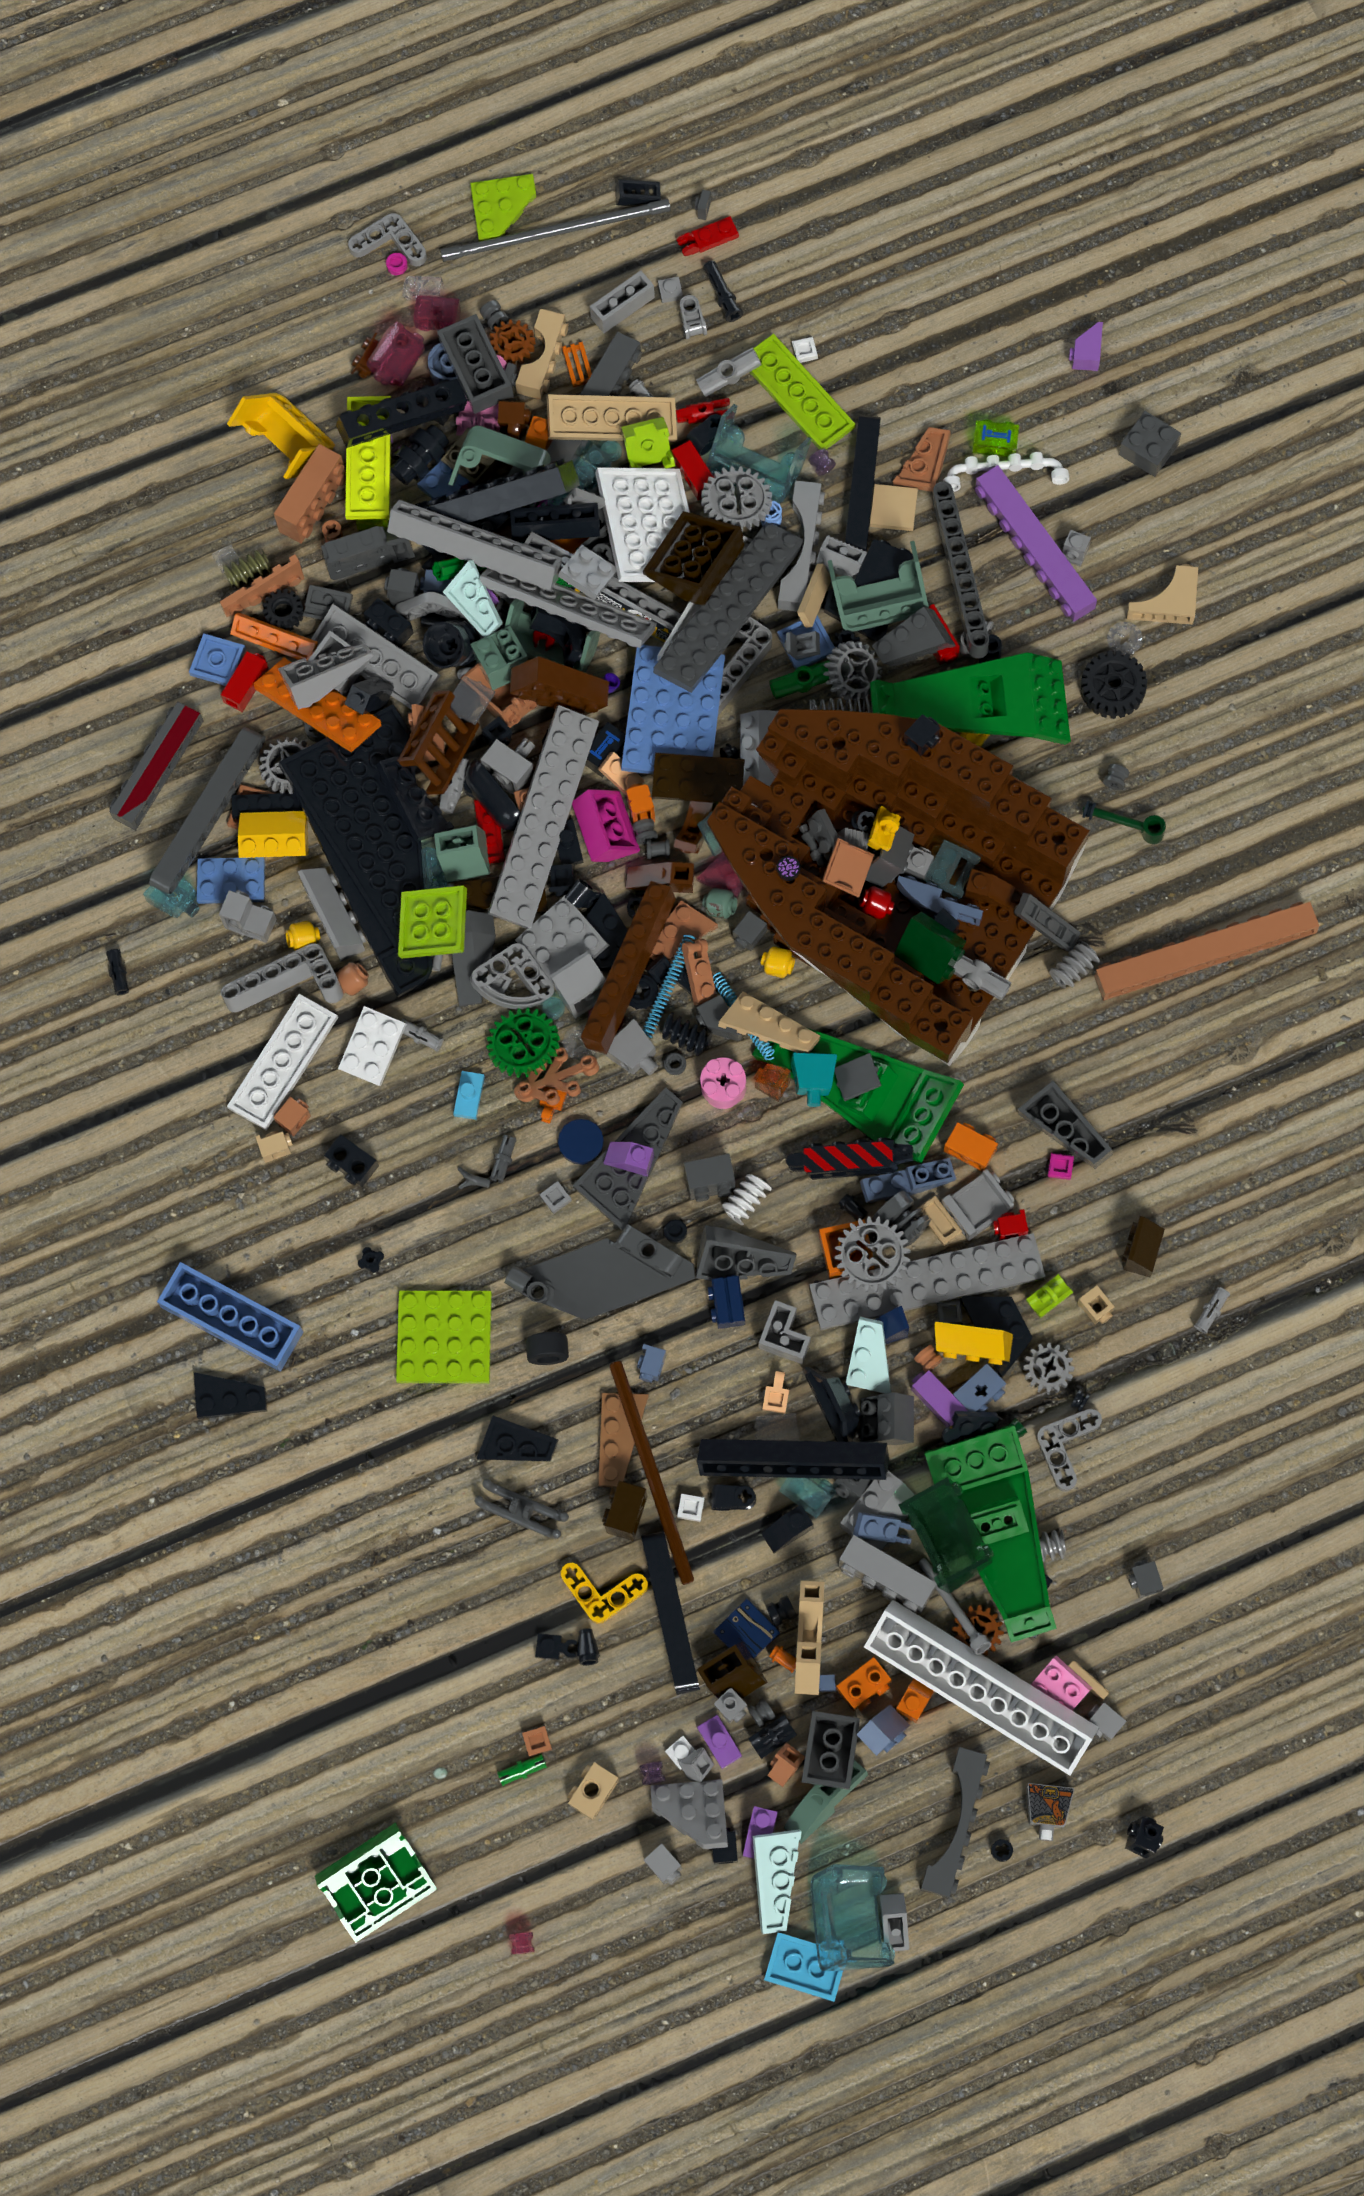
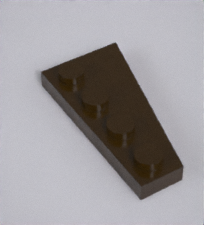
M499 877L454 883V886H465L467 888L466 908L486 910L490 907ZM545 887L536 912L541 913V915L548 911Z

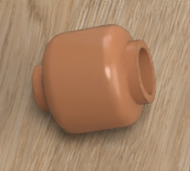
M348 963L336 973L344 994L354 996L368 985L367 978L369 974L360 963Z

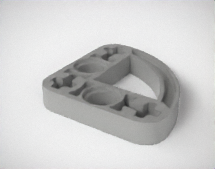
M520 943L510 945L477 967L470 976L471 985L481 996L505 1008H532L548 1001L554 993V986L526 947ZM514 951L521 952L520 959L515 957L510 962L508 961V958L511 957ZM501 961L505 966L504 971H496L493 968V963ZM527 967L533 968L536 972L535 977L528 978L524 974V969ZM514 970L533 996H507L497 992L490 985ZM489 971L490 974L485 978L484 982L476 980L478 974L482 976ZM538 978H540L541 980L539 981V983H536L533 986L532 983H534ZM540 987H546L548 989L546 994H540L538 992L540 990Z

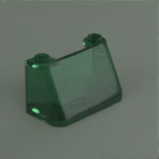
M948 1477L898 1505L904 1516L908 1514V1518L911 1521L910 1525L916 1530L934 1567L932 1570L937 1574L934 1580L938 1588L951 1593L993 1563L992 1557H994V1553L989 1544L984 1543L962 1499L963 1490L957 1481L953 1482Z

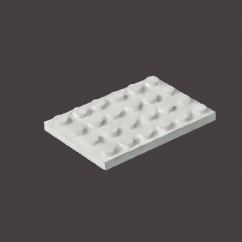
M597 467L595 474L600 497L605 498L603 511L619 582H655L643 574L644 568L682 512L690 513L680 469Z

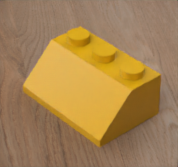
M304 811L240 813L238 827L239 858L309 856L308 821Z
M935 1322L936 1351L943 1353L944 1358L957 1359V1355L966 1356L965 1360L979 1362L980 1358L989 1359V1364L1002 1365V1361H1010L1012 1333L1003 1330Z

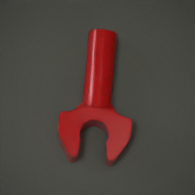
M535 631L533 634L535 648L538 646L540 639L547 641L545 651L553 647L555 639L539 631Z

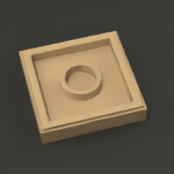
M875 484L870 527L913 531L918 488Z

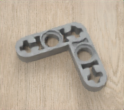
M396 213L386 215L354 235L348 242L349 251L354 257H363L392 239L411 265L421 266L427 260L425 248L402 217ZM390 222L397 223V226L390 225ZM378 231L382 235L379 239H372L370 237L371 233ZM403 236L411 238L407 244H403L399 240ZM355 244H358L359 246L362 245V248L359 249L358 247H355L354 245H355ZM414 247V251L418 255L420 254L421 257L417 258L416 256H413V252L411 249Z
M435 592L423 593L398 603L395 607V611L408 621L435 612L449 619L469 622L446 596Z
M1095 1409L1079 1412L1046 1425L1038 1431L1037 1442L1054 1483L1061 1491L1067 1492L1072 1490L1077 1481L1063 1443L1091 1433L1100 1427L1102 1417ZM1087 1415L1097 1418L1094 1426L1090 1423L1084 1424L1082 1426L1084 1430L1080 1431V1424L1076 1420L1077 1418H1080V1423L1087 1420ZM1070 1422L1074 1424L1076 1432L1072 1435L1064 1433L1063 1425ZM1046 1431L1048 1434L1054 1435L1051 1439L1052 1445L1058 1444L1059 1446L1050 1449L1048 1452L1046 1451L1050 1447L1048 1441L1041 1439ZM1060 1453L1063 1456V1462L1060 1465L1053 1464L1050 1461L1051 1454ZM1065 1466L1068 1467V1469H1064V1473L1067 1478H1072L1069 1486H1066L1065 1483H1060L1062 1474L1060 1471L1056 1474L1054 1470H1060Z

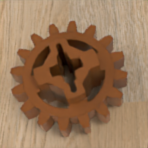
M509 319V324L506 325L502 321L501 328L494 327L495 333H490V343L495 353L501 356L507 364L509 361L515 365L516 361L523 364L524 357L527 359L531 358L530 352L535 351L534 345L536 341L533 330H529L528 324L521 326L520 320L513 324L512 319Z
M978 1605L977 1611H974L969 1606L968 1613H965L972 1625L976 1624L978 1629H983L982 1635L987 1636V1634L994 1632L991 1646L988 1649L994 1653L996 1651L994 1644L1001 1645L1002 1642L997 1637L1004 1635V1631L998 1630L1003 1623L995 1621L998 1617L997 1613L992 1616L989 1614L991 1608L988 1607L984 1612L981 1605ZM978 1616L986 1618L989 1622L985 1623L979 1620ZM955 1618L954 1622L958 1627H952V1632L957 1633L954 1638L970 1647V1644L966 1642L970 1640V1637L965 1630L962 1631L961 1624ZM988 1651L982 1653L983 1656L987 1657Z

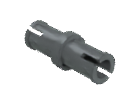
M503 1135L499 1152L495 1154L494 1159L496 1161L489 1178L495 1182L499 1180V1183L504 1182L508 1165L512 1163L511 1155L517 1142L516 1138L512 1136L508 1138V1135Z

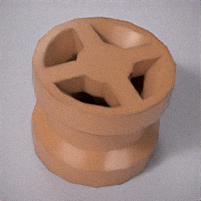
M932 1345L924 1348L914 1358L917 1363L923 1366L925 1373L928 1370H933L943 1361L941 1355H937L934 1352L935 1348Z

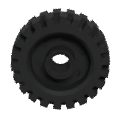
M1107 651L1106 655L1101 653L1097 658H1092L1091 662H1088L1081 678V695H1083L1084 703L1087 702V707L1089 709L1093 708L1095 714L1101 713L1104 718L1109 715L1111 719H1116V716L1123 718L1126 714H1132L1134 709L1137 710L1145 697L1147 689L1146 672L1143 671L1141 663L1138 664V660L1135 657L1131 659L1130 654L1125 653V655H1121V651H1116V654H1113L1112 651ZM1110 682H1115V683H1117L1119 686L1116 687V688H1114V687H1111V686L1109 685V683H1110Z

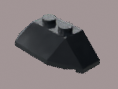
M811 1367L803 1368L804 1376L836 1442H852L859 1424L858 1417L861 1416V1413L856 1403L851 1404L848 1396L851 1393L846 1382L841 1383L839 1377Z

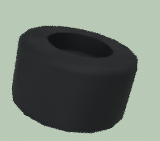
M543 1332L529 1336L526 1339L528 1362L535 1365H553L566 1361L569 1358L567 1336L558 1332Z

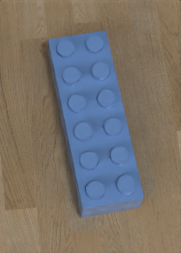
M181 1262L157 1301L162 1309L280 1372L303 1334L301 1326Z

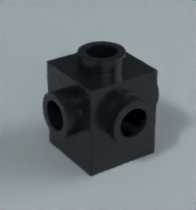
M1141 1817L1131 1822L1127 1829L1128 1839L1125 1849L1144 1858L1156 1854L1157 1849L1160 1848L1163 1842L1162 1832L1164 1827L1157 1824L1156 1820L1150 1817Z

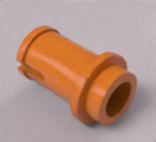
M776 1645L769 1656L773 1659L771 1662L774 1663L776 1661L793 1673L796 1669V1658L783 1650V1646L779 1647Z

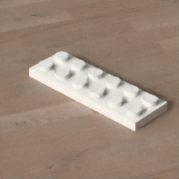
M298 994L227 1105V1108L267 1131L274 1120L273 1117L283 1106L337 1021L338 1015Z

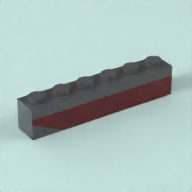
M178 701L174 707L169 709L164 724L157 728L155 738L152 743L146 746L141 761L134 765L133 774L129 780L123 783L120 795L110 804L109 812L112 818L135 831L204 722L199 712Z

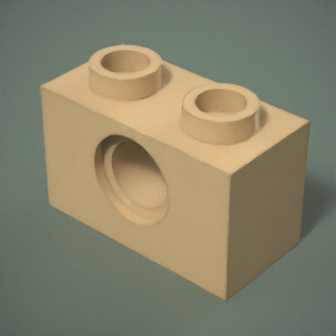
M595 1762L592 1766H586L580 1776L583 1778L579 1787L575 1785L567 1797L570 1799L568 1804L593 1821L619 1782L617 1776ZM589 1784H595L599 1788L598 1793L593 1797L587 1796L585 1793V1789Z

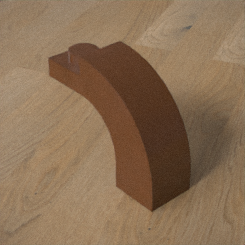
M690 801L684 825L674 842L675 848H678L683 853H699L709 828L707 820L712 814L716 803Z

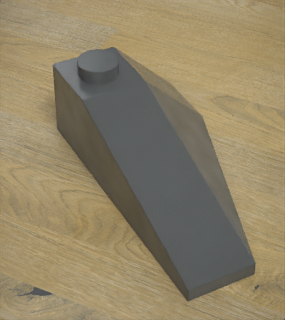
M466 911L464 952L452 954L459 1007L482 1004L483 996L471 985L470 976L477 967L492 958L496 934L494 918L487 913ZM488 971L482 976L478 974L476 980L484 982Z
M705 1225L699 1245L696 1278L711 1281L712 1279L739 1276L740 1280L748 1279L747 1276L761 1275L762 1277L790 1275L797 1255L795 1252L729 1229Z

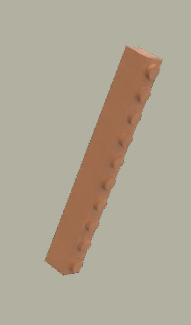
M1297 902L1288 909L1282 910L1278 908L1263 917L1256 915L1241 924L1234 922L1219 931L1218 929H1211L1200 937H1196V935L1189 936L1183 940L1184 942L1175 944V942L1167 943L1162 946V949L1156 951L1148 949L1137 957L1126 956L1120 959L1118 963H1104L1098 966L1094 977L1104 1001L1316 934L1319 929V923L1310 902L1304 904L1303 902Z

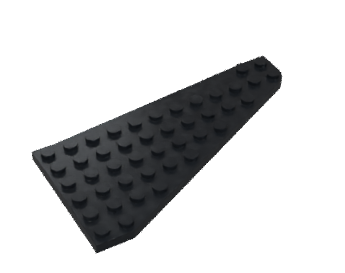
M392 704L372 714L381 720V727L354 751L346 750L327 737L279 761L278 765L289 781L388 983L397 997H400L424 984L430 977L433 965L432 956L403 959L398 956L401 893L425 890L426 888L421 841H414L376 767L379 761L396 756L399 758L410 738L411 731ZM406 766L410 773L415 777V767Z

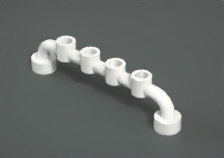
M1041 452L1031 453L1030 459H1021L1020 454L1014 453L1008 456L1007 461H1000L997 455L988 456L986 462H978L977 457L974 456L967 457L965 463L950 468L947 477L943 479V482L951 484L955 492L961 488L960 478L956 476L958 473L966 472L972 475L978 473V471H989L997 465L1002 470L1009 469L1013 472L1019 471L1022 468L1040 470L1043 467L1049 466L1055 469L1051 472L1052 482L1057 485H1062L1069 481V471L1063 468L1058 460L1043 458Z

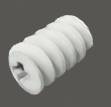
M751 1174L745 1176L747 1182L741 1181L739 1183L740 1188L734 1190L735 1196L730 1195L728 1197L730 1203L724 1202L722 1204L727 1215L740 1225H744L740 1219L741 1217L749 1219L746 1213L747 1210L755 1211L752 1203L761 1204L757 1197H767L763 1190H772L765 1181Z

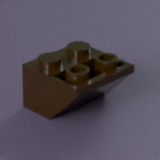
M1143 1216L1139 1217L1138 1222L1133 1221L1127 1239L1132 1242L1131 1244L1127 1243L1121 1261L1125 1263V1271L1151 1278L1164 1234V1228Z
M743 1641L735 1644L697 1669L708 1689L718 1699L730 1688L742 1699L768 1683Z

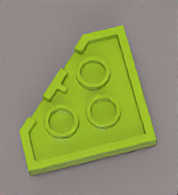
M533 174L470 183L479 242L504 236L505 231L510 225L514 224L522 215L525 207L536 198Z

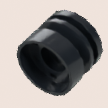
M463 620L435 623L424 634V654L430 663L439 668L468 665L475 660L470 644L480 640V636L473 625Z

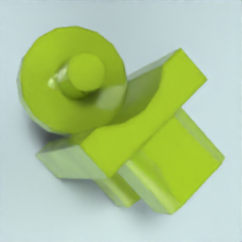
M1058 1274L1028 1297L1026 1302L1041 1319L1073 1294V1291Z

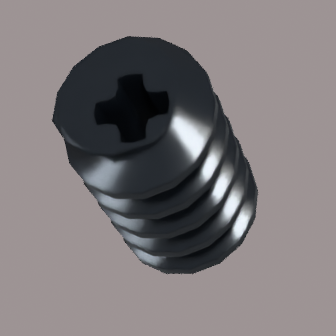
M671 1012L664 1024L662 1038L668 1040L671 1037L670 1042L672 1044H676L679 1041L678 1046L680 1048H684L687 1045V1052H692L695 1049V1056H700L709 1045L713 1032L705 1036V1028L697 1032V1024L689 1028L690 1020L681 1024L682 1016L673 1020L674 1012Z

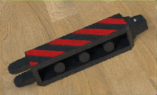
M878 1138L877 1141L872 1142L860 1139L848 1144L841 1141L825 1146L819 1143L810 1144L809 1147H802L803 1152L791 1153L785 1160L793 1172L805 1171L809 1178L817 1180L894 1173L898 1169V1164L914 1161V1150L912 1145L895 1144L894 1140L890 1138Z

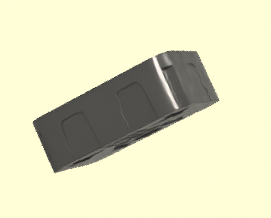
M376 526L326 542L321 546L331 580H338L392 561L383 526Z

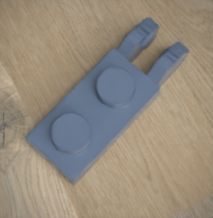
M859 1512L853 1535L864 1539L911 1544L912 1538L906 1535H898L899 1527L914 1530L916 1524L895 1517Z

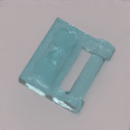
M944 840L924 882L934 883L940 889L961 899L971 871L975 865L979 864L981 857ZM961 858H964L967 862L954 886L949 882Z

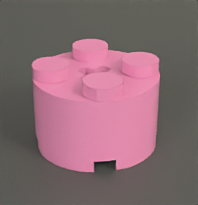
M717 1058L710 1060L703 1068L700 1077L701 1092L710 1105L719 1109H728L744 1098L746 1093V1075L740 1063L730 1058ZM726 1081L725 1086H721L720 1083Z

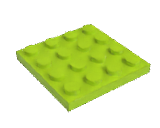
M399 1291L396 1382L490 1384L492 1292Z

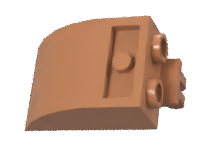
M478 664L461 677L467 688L480 696L481 704L495 718L499 716L509 728L517 724L523 716L537 707L536 702L522 700L519 696L511 694L510 683L492 690Z

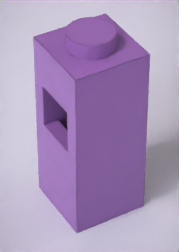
M929 1370L925 1374L919 1373L912 1380L914 1384L911 1391L946 1427L953 1425L952 1418L955 1411H968Z

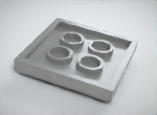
M565 896L532 924L531 929L527 928L515 939L517 943L526 947L552 984L550 975L558 969L567 965L586 951L594 960L609 946L582 913Z

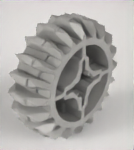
M847 641L846 644L840 643L838 648H833L831 650L832 654L827 656L830 663L824 664L828 671L823 675L829 676L826 684H832L830 691H837L836 697H844L846 701H849L848 697L853 701H857L856 697L864 699L865 696L868 697L871 694L870 682L882 677L877 674V671L882 669V667L876 664L880 659L873 657L876 651H869V645L867 644L862 645V642L859 641L855 643ZM849 653L854 654L857 657H859V660L854 661L852 658L849 659L847 655ZM852 681L854 684L856 683L859 687L854 689L849 687L846 683Z
M286 736L285 742L277 739L276 746L272 743L269 744L271 750L264 749L263 753L266 757H260L262 765L259 766V770L263 772L261 774L262 780H266L265 784L267 787L272 786L273 792H277L280 789L282 794L286 793V791L289 794H293L294 791L289 781L280 779L285 777L278 765L279 762L274 767L273 764L278 757L281 756V760L291 756L288 753H297L309 746H307L304 740L299 743L296 737L290 742L289 737Z

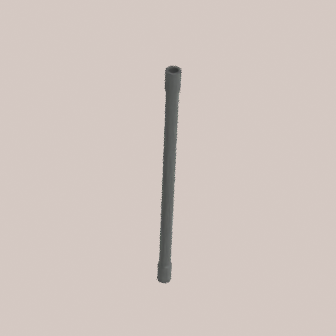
M667 198L641 206L440 250L443 262L467 255L646 215L671 211Z

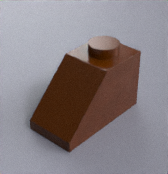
M972 869L965 897L1009 909L1015 887L995 875Z

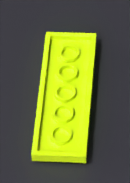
M391 396L347 397V411L359 410L367 404H378L383 399L391 398ZM378 416V418L385 420L383 416ZM358 422L359 425L366 426L363 422ZM391 434L346 448V520L390 518Z

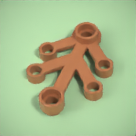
M560 1047L555 1049L557 1057H554L555 1059L544 1078L537 1081L541 1071H544L541 1068L537 1069L538 1075L531 1071L527 1080L521 1081L516 1085L514 1089L515 1096L523 1102H530L535 1098L545 1101L549 1105H556L560 1101L556 1090L566 1092L572 1097L579 1095L581 1092L578 1082L570 1081L566 1083L562 1082V1080L581 1072L586 1076L595 1075L599 1071V1064L595 1057L586 1055L579 1064L559 1071L563 1062L568 1059L566 1049ZM545 1087H549V1088L556 1089V1090H549V1091H547V1092H544V1091H541L540 1089H543V1088H545Z

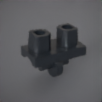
M785 1715L748 1738V1740L762 1760L796 1737L797 1734Z

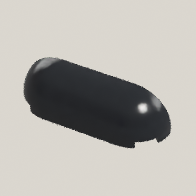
M474 759L466 770L465 779L468 789L501 829L515 831L521 812L487 769L477 759Z

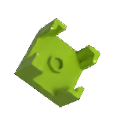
M664 417L621 427L630 468H641L642 466L662 462L665 469L675 467L674 457L668 440L669 431Z

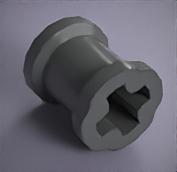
M648 839V859L652 857H666V859H670V839L655 842Z

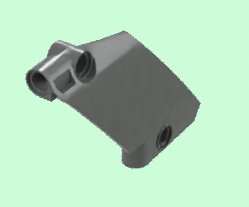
M626 1224L615 1243L605 1238L524 1269L514 1266L508 1273L504 1283L528 1297L531 1301L543 1303L587 1320L695 1279L693 1263L631 1225ZM652 1244L655 1252L652 1256L646 1257L644 1248ZM538 1286H542L544 1295L542 1298L537 1299L534 1296V1290Z

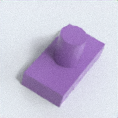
M718 1715L697 1727L721 1769L742 1757Z

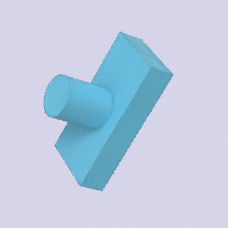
M461 1072L453 1113L455 1117L477 1120L485 1078L484 1074Z

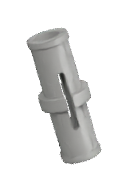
M402 1019V1022L407 1024L403 1032L404 1035L414 1039V1042L417 1044L422 1043L436 1052L439 1051L444 1041L443 1038L428 1032L427 1028L423 1026L418 1027L406 1019Z
M1221 1287L1216 1288L1210 1301L1204 1304V1311L1194 1325L1198 1331L1207 1334L1215 1318L1220 1316V1310L1230 1296V1293ZM1217 1302V1305L1215 1306V1308H1214V1310L1212 1311L1211 1315L1209 1316V1318H1207V1316H1208L1209 1312L1211 1311L1212 1307H1213L1214 1304Z

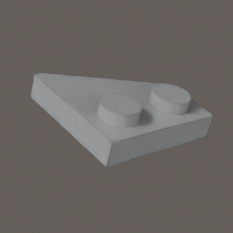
M575 488L560 505L598 503L599 510L605 507V498L597 496L595 493Z

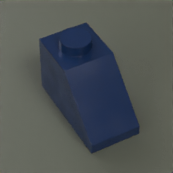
M902 1306L875 1319L883 1322L886 1344L908 1338L909 1325Z

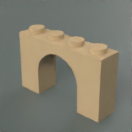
M800 1582L795 1694L819 1695L825 1582Z

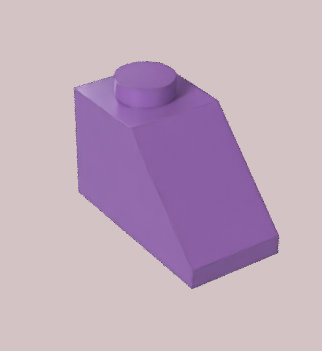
M1103 322L1096 323L1075 339L1074 348L1070 347L1069 361H1073L1072 369L1098 371Z
M610 1142L604 1164L648 1177L654 1158V1149L633 1142Z
M754 1806L743 1852L744 1857L754 1859L752 1836L773 1833L778 1812Z

